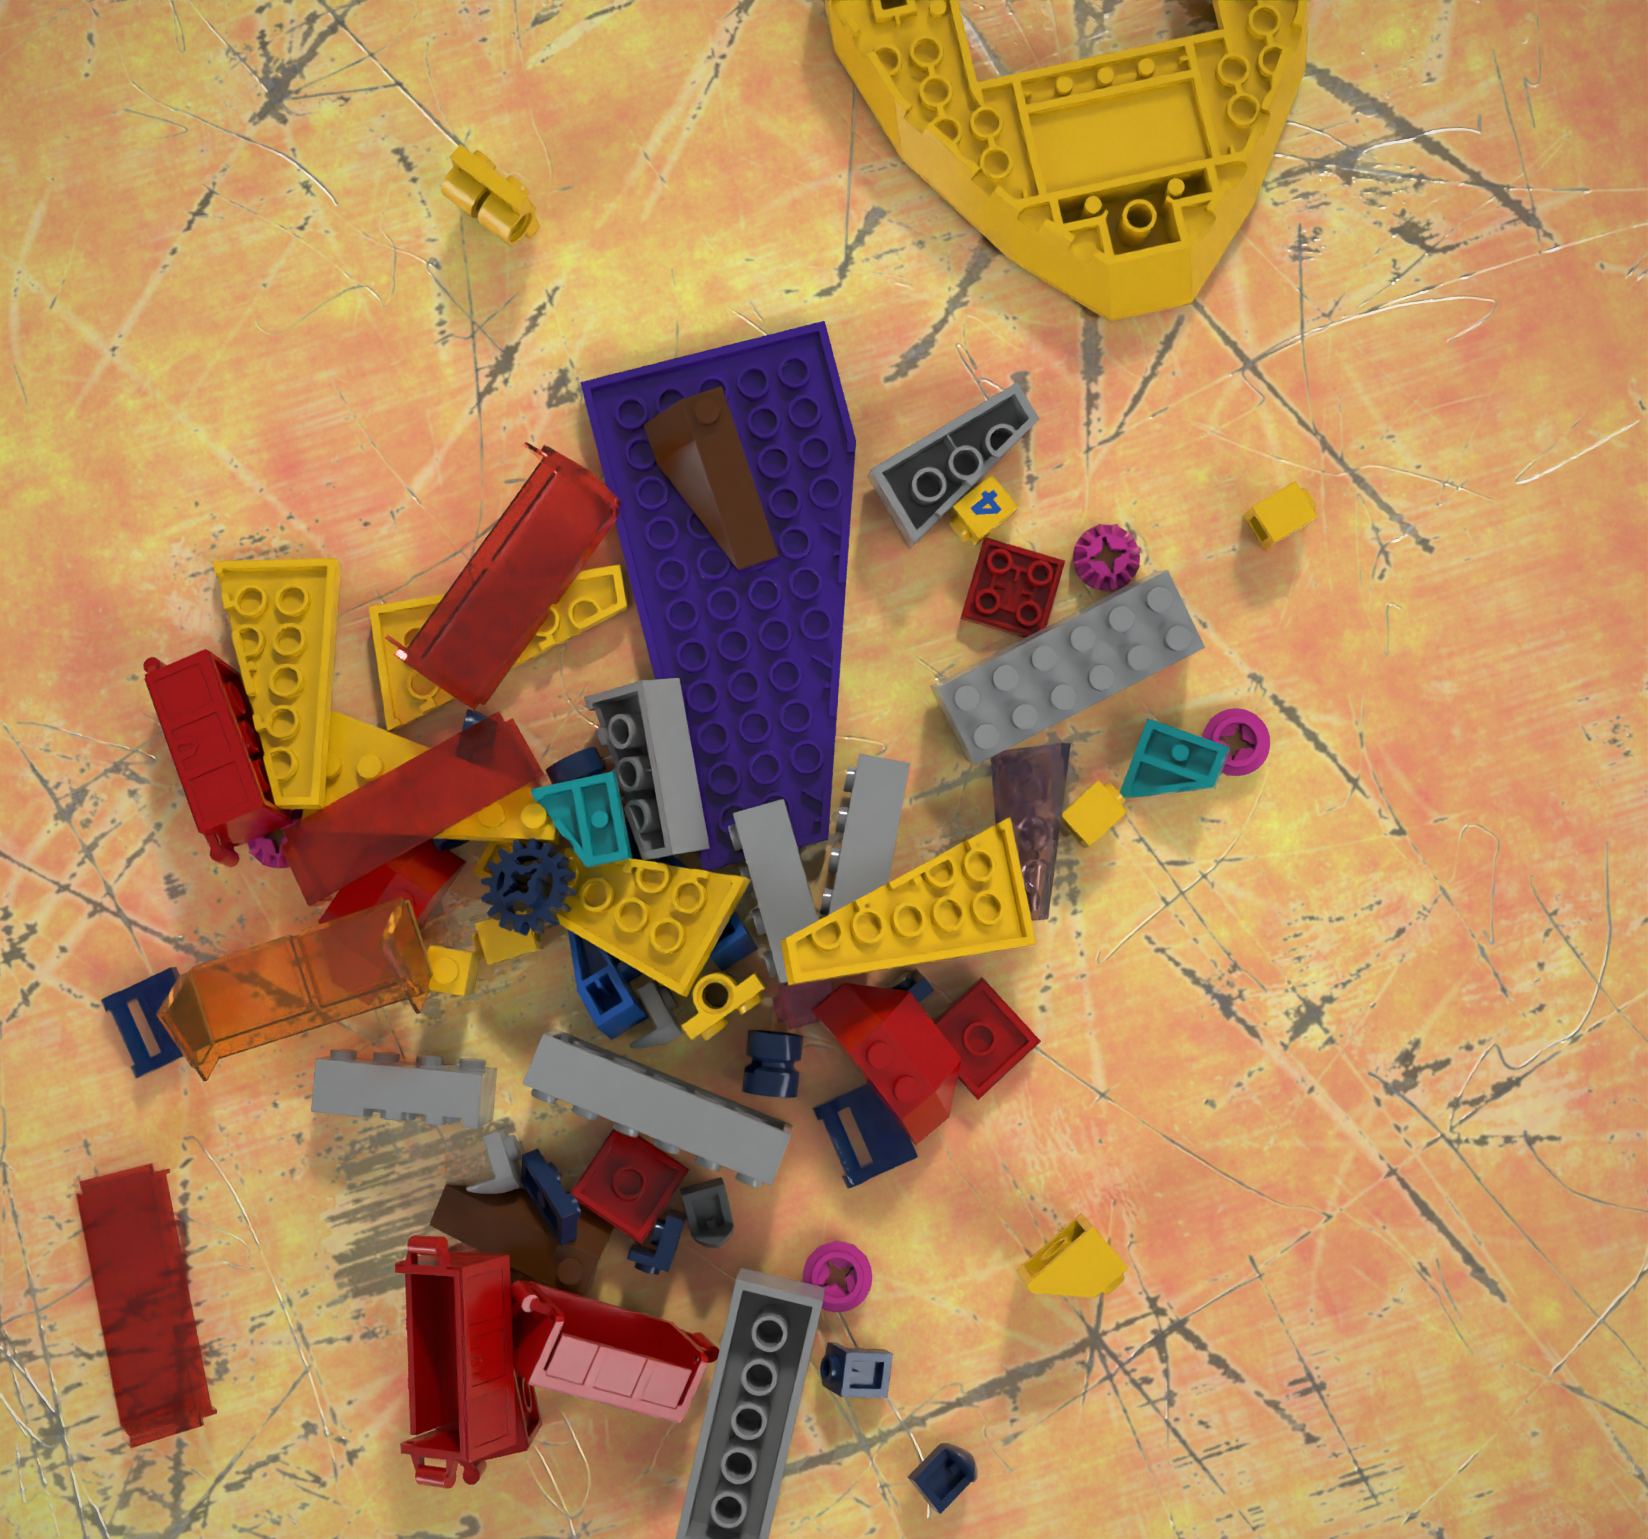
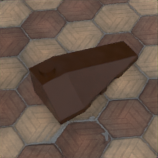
M722 386L681 399L644 424L658 467L704 524L710 535L738 571L779 558Z
M448 1183L445 1185L429 1226L483 1253L510 1255V1267L554 1288L586 1296L614 1227L579 1205L581 1218L577 1221V1237L575 1240L560 1246L526 1189H514L498 1194H479L467 1191L466 1187L470 1185Z

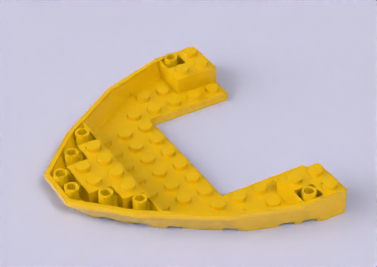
M823 0L835 53L901 159L1009 260L1109 322L1192 304L1248 216L1259 194L1306 70L1312 1L1212 0L1219 30L977 82L958 0Z

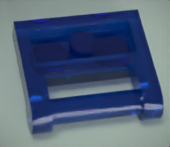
M170 967L101 1000L105 1012H111L134 1065L131 1066V1070L135 1079L146 1076L211 1044L177 967ZM135 1000H138L161 1053L153 1057L150 1056L127 1005Z
M868 1083L824 1101L812 1108L817 1120L822 1119L845 1172L842 1178L847 1188L862 1184L872 1177L918 1157L909 1136ZM847 1107L852 1112L872 1158L871 1162L862 1166L838 1115L840 1110Z

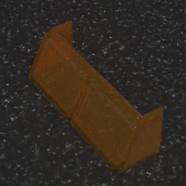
M398 898L301 930L300 934L295 936L289 934L193 966L187 973L179 976L157 1012V1017L190 1066L196 1069L203 1081H207L218 1060L400 1001L408 999L416 1014H419L430 991L429 983L433 971L409 899Z

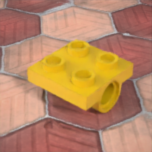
M460 144L449 157L453 167L443 181L442 194L471 217H478L479 223L508 245L516 244L524 235L531 239L540 228V225L534 213L536 207L528 198L529 190L515 177L509 175L505 179L495 171L496 165L481 151L476 150L472 154Z
M717 971L708 974L697 982L693 990V1002L699 1013L681 1026L691 1040L701 1035L706 1041L729 1024L725 1016L737 1009L743 1015L761 1002L764 997L760 991L767 985L758 972L742 983H739L733 975L727 972ZM711 983H720L726 987L729 997L725 1005L717 1006L709 1001L707 989Z

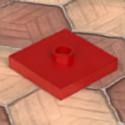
M983 977L978 979L933 1021L962 1059L958 1079L977 1100L1041 1042Z
M613 1129L570 1193L575 1196L579 1205L641 1245L690 1169L639 1135L631 1137Z

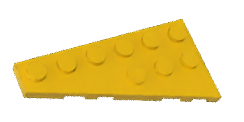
M337 558L212 561L223 593L221 594L223 606L228 612L233 632L231 637L245 691L250 697L253 708V722L256 731L260 735L264 751L263 760L275 805L280 809H324L341 563Z
M621 565L368 606L387 731L392 733L627 610L628 603Z
M331 710L324 809H303L300 826L305 832L501 842L518 840L522 843H529L532 838L543 844H558L560 833L545 808L533 798L531 793L532 787Z
M1011 818L1002 820L782 939L780 943L788 986L1037 944Z
M489 841L472 874L481 879L491 878L493 871L487 867L488 862L499 864L501 858L498 850L502 848L512 853L513 842ZM556 847L558 848L557 854L561 853L570 860L564 869L575 872L576 878L567 883L568 887L577 891L575 896L565 898L564 902L571 908L570 912H563L561 910L557 912L556 915L560 925L681 996L688 997L751 879L639 859H629L589 868L583 864L572 848ZM531 860V861L524 862V864H525L526 866H529V865H531L534 861H536V862H538V863H541L542 861H540V860Z

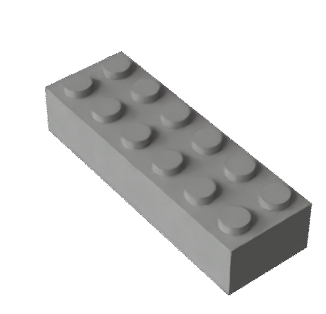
M1155 571L930 687L967 761L977 765L1205 648L1169 571Z
M557 1029L542 1035L523 1081V1085L533 1088L531 1095L537 1099L551 1104H555L557 1099L573 1105L571 1111L581 1117L596 1121L598 1116H602L614 1121L612 1128L620 1133L637 1137L640 1132L656 1138L653 1144L656 1147L673 1154H678L680 1149L695 1154L697 1156L694 1161L711 1170L719 1171L721 1165L738 1172L736 1175L737 1180L756 1188H760L762 1182L772 1185L792 1134L793 1125Z
M740 1267L734 1285L676 1539H768L822 1308L825 1287Z

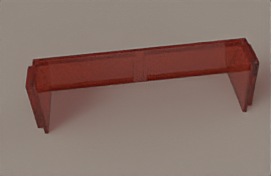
M528 442L524 443V446L540 460V463L409 646L406 648L389 635L385 637V639L398 647L394 654L397 658L473 710L476 709L478 704L485 705L549 616L548 609L551 604L559 602L620 516L618 508L622 501L591 471L545 444L539 450Z
M498 711L325 806L324 809H320L285 828L283 832L288 842L282 844L281 849L307 905L321 907L328 902H332L331 894L528 784L534 782L538 787L547 781L548 778L515 720L511 718L505 721L502 714Z
M153 1163L140 1164L73 1180L119 1425L123 1439L130 1448L204 1425V1417L217 1414V1409L211 1405L170 1197L166 1174L170 1173V1169L154 1170Z

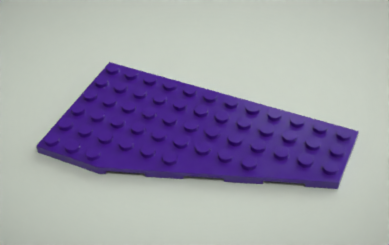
M825 321L580 382L655 680L680 679L710 849L698 851L703 870L711 871L746 862L743 849L735 851L728 826L736 824L733 813L781 799L785 801L798 848L827 841L829 836L856 438ZM722 386L779 556V558L740 571L737 570L710 535L704 524L660 470L644 428V424L679 400Z

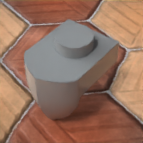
M655 980L637 990L657 1029L630 1043L631 1048L658 1046L668 1043L683 1034L681 1026L672 1011L678 1007V1004L668 987L664 985L659 987Z
M507 1127L487 1133L483 1136L494 1176L467 1186L466 1190L479 1194H498L520 1188L521 1172L517 1161L522 1159V1153L517 1137L514 1134L509 1136Z

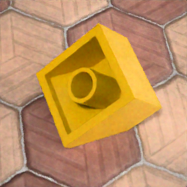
M1080 1213L1022 1264L1017 1271L1031 1293L1096 1298L1102 1292L1108 1295L1117 1289L1125 1279L1123 1273L1129 1267L1086 1217Z

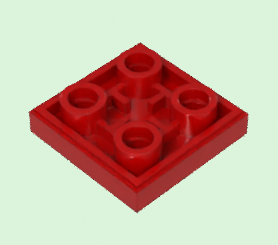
M984 537L960 619L1023 638L1045 628L1065 560Z

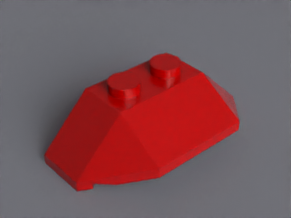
M431 838L366 850L318 921L333 981L368 1005L371 1004L467 862L450 850L437 851Z
M844 982L811 1009L812 1013L915 1145L920 1143L950 1117L962 1059L910 991Z

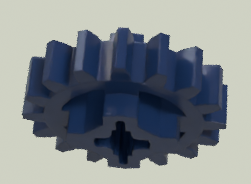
M532 838L528 846L518 840L513 841L512 853L502 848L498 850L501 858L499 864L494 862H488L487 867L493 871L492 877L481 880L482 884L490 887V892L481 897L483 902L493 905L487 912L488 916L495 920H500V927L509 931L514 929V932L527 936L530 928L538 934H543L545 929L544 922L546 921L555 926L560 924L556 915L559 910L570 912L571 908L564 902L565 898L575 896L577 892L568 887L567 883L576 878L575 872L564 869L570 862L569 858L561 853L557 854L558 848L546 843L543 846V843ZM531 860H540V861H542L541 863H538V862L534 861V862H533L531 865H529V866H526V865L524 864V862L531 861ZM528 908H532L534 911L529 914H515L517 911L523 913Z

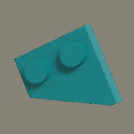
M1147 718L1120 793L1124 798L1130 799L1216 789L1231 748Z
M608 772L531 789L533 798L545 808L548 815L554 821L555 827L573 846L574 852L586 867L591 868L632 859L616 773Z

